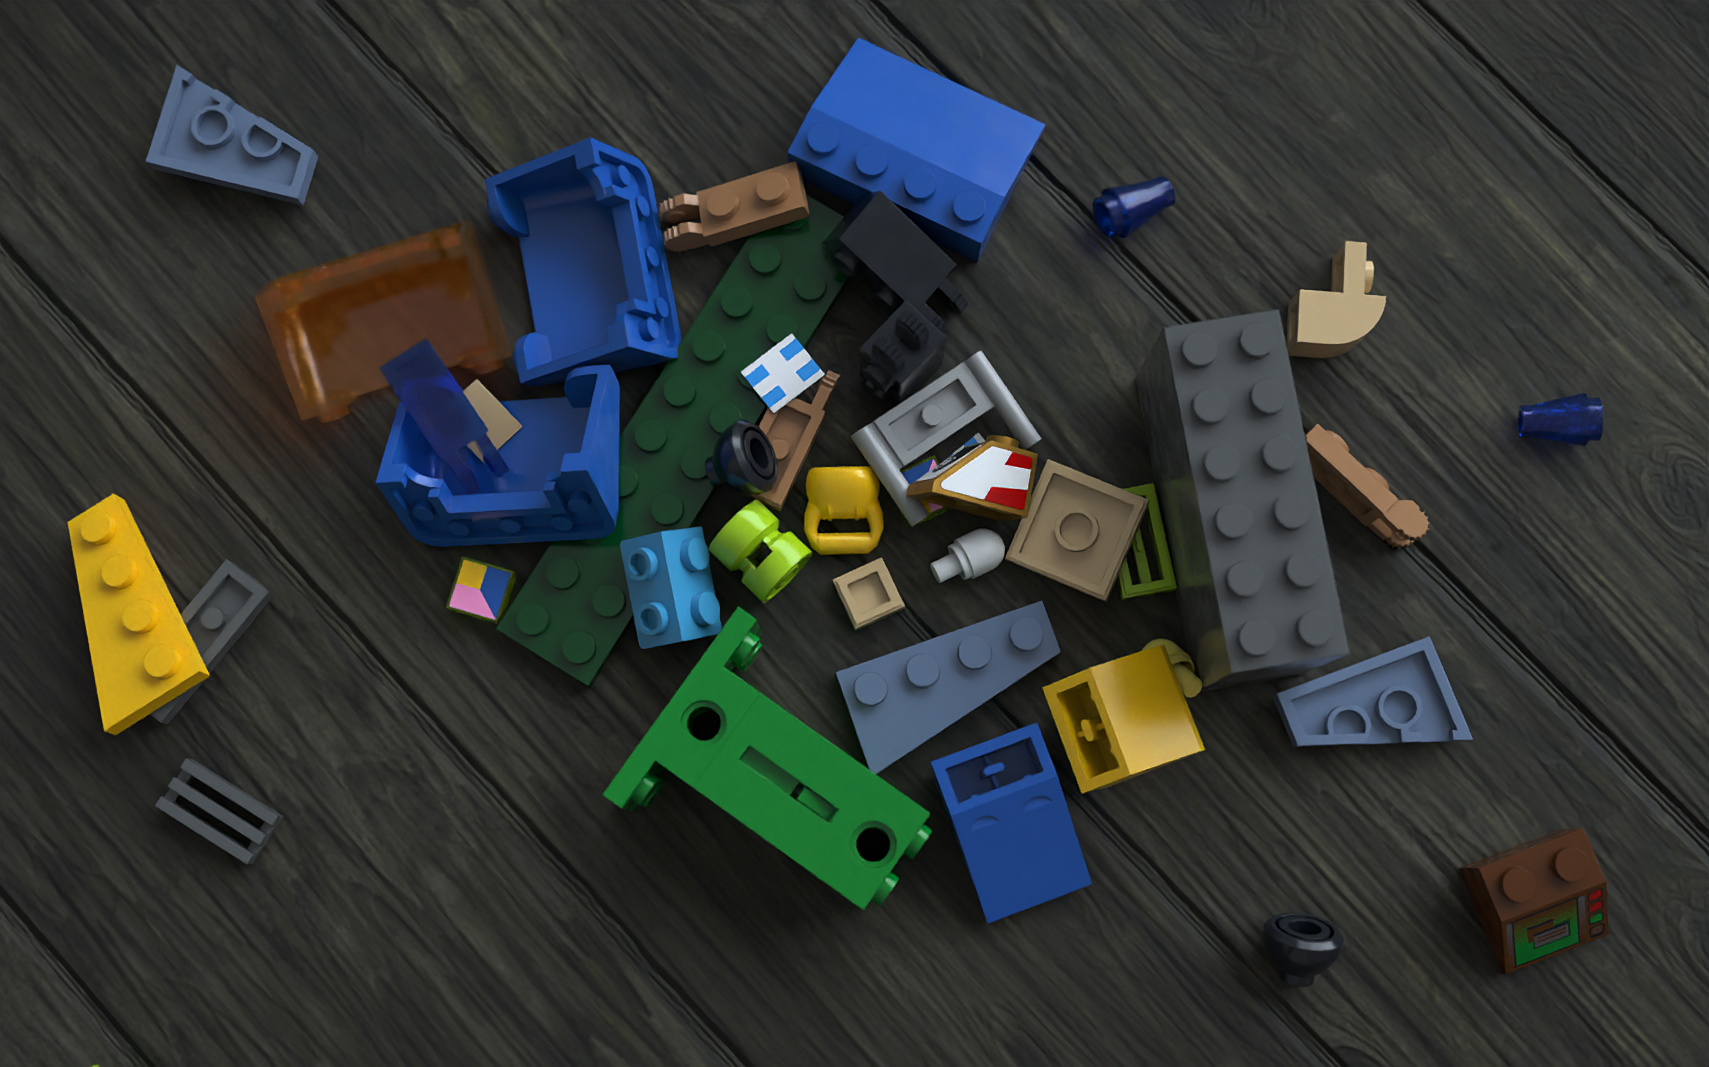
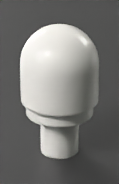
M986 528L976 529L955 539L954 543L948 546L949 555L930 563V567L939 583L958 574L964 580L970 577L974 579L993 570L1002 562L1005 554L1004 542L993 530Z

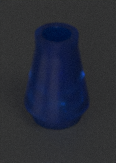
M1164 176L1149 181L1105 188L1101 196L1093 201L1094 218L1099 229L1106 237L1113 238L1119 236L1126 238L1162 210L1175 204V193L1171 183Z
M1580 393L1533 405H1520L1518 409L1519 436L1587 446L1588 441H1600L1603 433V407L1601 399L1599 397L1588 398L1586 393Z

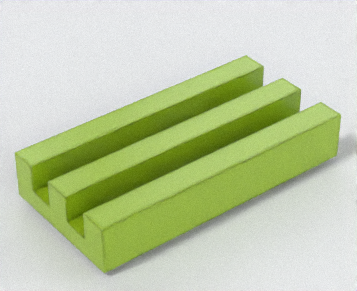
M1154 483L1125 488L1123 490L1148 499L1150 502L1146 510V517L1160 580H1151L1139 526L1131 545L1139 584L1132 585L1127 559H1125L1117 577L1121 601L1138 596H1150L1159 592L1174 591L1177 589Z

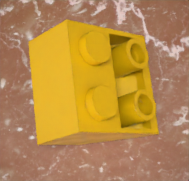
M1159 645L1088 668L1043 687L1082 794L1113 786L1205 750L1165 645Z

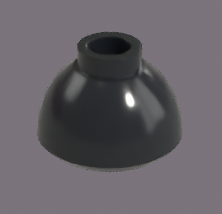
M741 419L728 426L721 433L715 443L713 455L705 460V470L709 480L717 488L727 486L731 490L743 494H761L774 488L778 476V463L772 444L766 434L754 423Z
M1281 913L1264 923L1266 950L1272 961L1281 969V980L1290 985L1299 987L1311 986L1314 983L1315 976L1325 972L1333 965L1341 953L1344 943L1342 933L1332 923L1322 918L1303 913Z

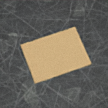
M478 379L438 415L483 463L523 427Z

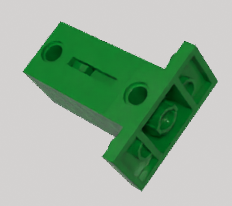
M738 607L602 795L622 809L634 812L638 805L647 808L663 788L666 780L661 778L660 774L667 768L864 910L870 900L880 907L899 880V877L890 871L901 855L904 854L908 858L913 859L931 834L932 830L924 825V822L931 813L734 674L737 667L745 672L763 647L759 638L762 632L757 619ZM706 715L719 716L721 728L718 734L707 741L698 740L695 735L697 722ZM878 830L886 836L889 850L882 860L869 862L858 854L856 842L864 831Z

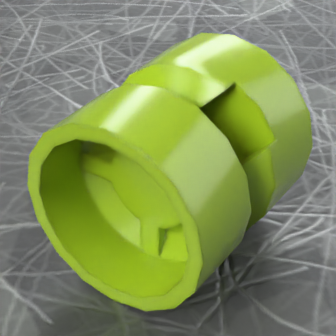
M757 499L742 508L721 529L708 549L730 572L741 570L743 572L742 583L762 603H766L776 596L799 573L812 556V551L791 531L780 533L778 531L779 520ZM768 546L773 552L760 564L755 558Z

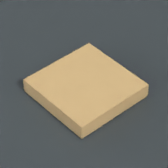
M1048 459L1030 499L1028 517L1022 518L1005 559L1107 602L1150 502L1148 499Z

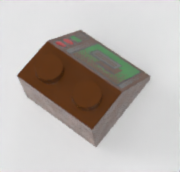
M1584 828L1559 829L1459 867L1502 974L1511 973L1609 935L1607 883Z

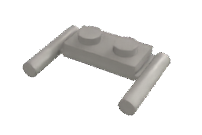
M982 351L977 352L851 436L911 527L930 514L920 500L906 497L909 483L900 470L985 414L993 407L996 409L1015 439L1019 441V445L1023 450H1027L1041 440V437Z

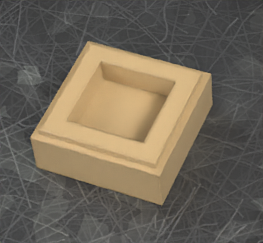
M882 557L833 579L835 589L855 631L905 608Z

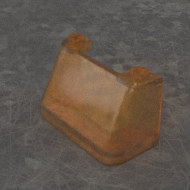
M471 220L443 226L278 277L266 283L254 296L301 420L317 416L319 423L329 422L349 414L348 404L354 402L358 395L459 364L461 368L472 367L476 375L484 374L504 366L503 358L512 355V349L481 246Z

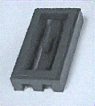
M186 758L180 767L183 770L178 777H173L167 786L170 788L165 797L161 796L155 806L244 863L253 864L283 816L195 760ZM196 777L264 820L265 822L260 830L191 787L190 783L193 778ZM183 796L251 839L252 842L249 847L178 803L180 798Z

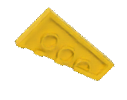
M113 493L70 520L68 528L103 728L105 732L117 735L205 680L210 674L126 501Z

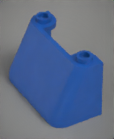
M590 137L485 179L488 195V215L496 227L501 228L509 235L519 238L535 333L521 336L517 340L513 353V363L519 374L521 384L538 387L565 382L570 371L587 365H611L614 372L656 365L678 358L677 348L682 339L654 188L646 167L638 158Z
M587 365L570 371L564 384L566 397L500 401L523 427L484 463L438 417L464 390L453 380L442 376L405 380L375 483L413 538L431 546L448 547L598 539L613 533L619 512L620 386L611 365Z

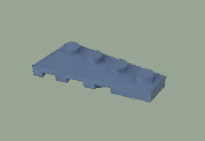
M1042 601L838 671L836 676L868 768L877 775L909 752H912L956 721L974 711L983 703L1057 656L1061 651Z

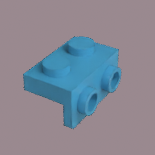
M702 526L661 531L621 541L620 549L639 646L642 649L719 634L722 630L720 606L715 595L709 565V550L705 543Z

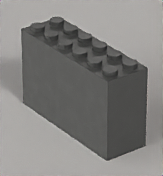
M1279 309L1164 327L1135 377L1163 528L1177 586L1175 590L1187 652L1195 666L1194 674L1202 680L1203 686L1201 691L1303 675L1350 654Z

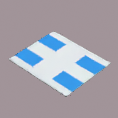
M792 333L741 371L773 413L825 375Z

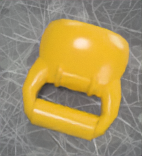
M871 466L814 467L810 469L805 484L808 503L804 513V532L811 548L820 555L869 554L878 546L884 529L883 512L878 501L880 481ZM860 518H866L870 527V532L818 533L821 519H828V521H832V519H855L858 521Z

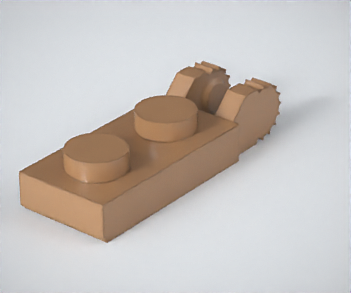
M796 161L698 191L697 195L683 193L674 196L672 199L668 198V200H663L659 207L661 220H664L665 223H681L676 227L668 228L667 231H664L663 235L665 248L674 252L686 251L687 249H694L707 244L711 247L807 218L810 215L802 170ZM701 217V223H682L683 221H690Z
M829 370L826 376L822 377L811 405L793 398L775 413L768 407L759 428L768 437L776 454L778 463L776 484L771 491L765 493L740 494L753 500L758 499L762 504L781 512L826 417L825 410L834 394L840 375Z
M1316 424L1305 434L1313 477L1361 523L1368 526L1382 540H1387V545L1390 544L1392 548L1397 547L1398 549L1406 548L1414 542L1413 540L1417 541L1426 535L1430 522L1427 520L1428 516L1424 515L1425 512H1421L1419 510L1420 507L1412 500H1398L1389 491V485L1383 476L1371 468H1365L1349 453L1347 444L1339 435L1332 431L1324 430L1319 424Z

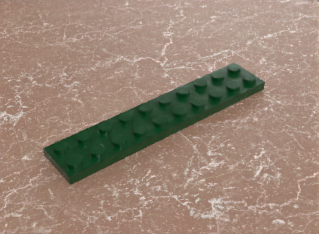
M808 195L806 197L810 215L807 218L749 236L678 346V358L669 360L621 434L619 445V512L613 533L598 539L552 541L496 627L498 631L590 688L634 621L620 549L621 541L661 531L692 528L717 490V487L711 483L706 474L705 460L713 455L714 446L719 436L728 426L741 419L758 425L768 409L767 404L743 376L741 371L791 333L806 350L851 277L845 275L831 261L833 253L822 244L844 216Z

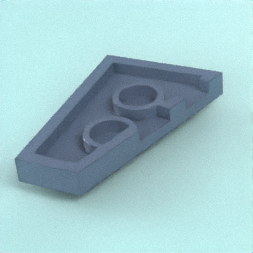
M176 65L145 162L154 170L304 205L318 156L307 145L262 117L258 118L236 104L230 97L217 89L210 88L196 79L190 72Z
M1430 636L1272 695L1293 747L1473 740Z

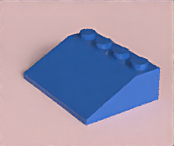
M858 38L811 106L787 152L788 163L794 161L798 163L802 170L804 182L853 205L862 195L880 190L934 243L978 263L1046 124Z

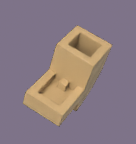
M1345 241L1335 253L1332 259L1331 292L1300 289L1288 304L1286 341L1288 356L1329 358L1341 355L1355 347L1377 324L1384 311L1386 296L1365 295V293H1369L1371 290L1374 276L1373 262L1366 261V242Z

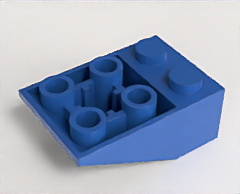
M1037 723L930 762L928 765L987 923L1092 884L1057 773Z

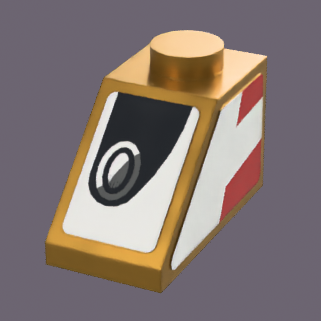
M990 435L987 436L986 442L963 447L908 486L906 497L999 522L1027 518L1038 454L1018 448L1019 441L1016 439Z

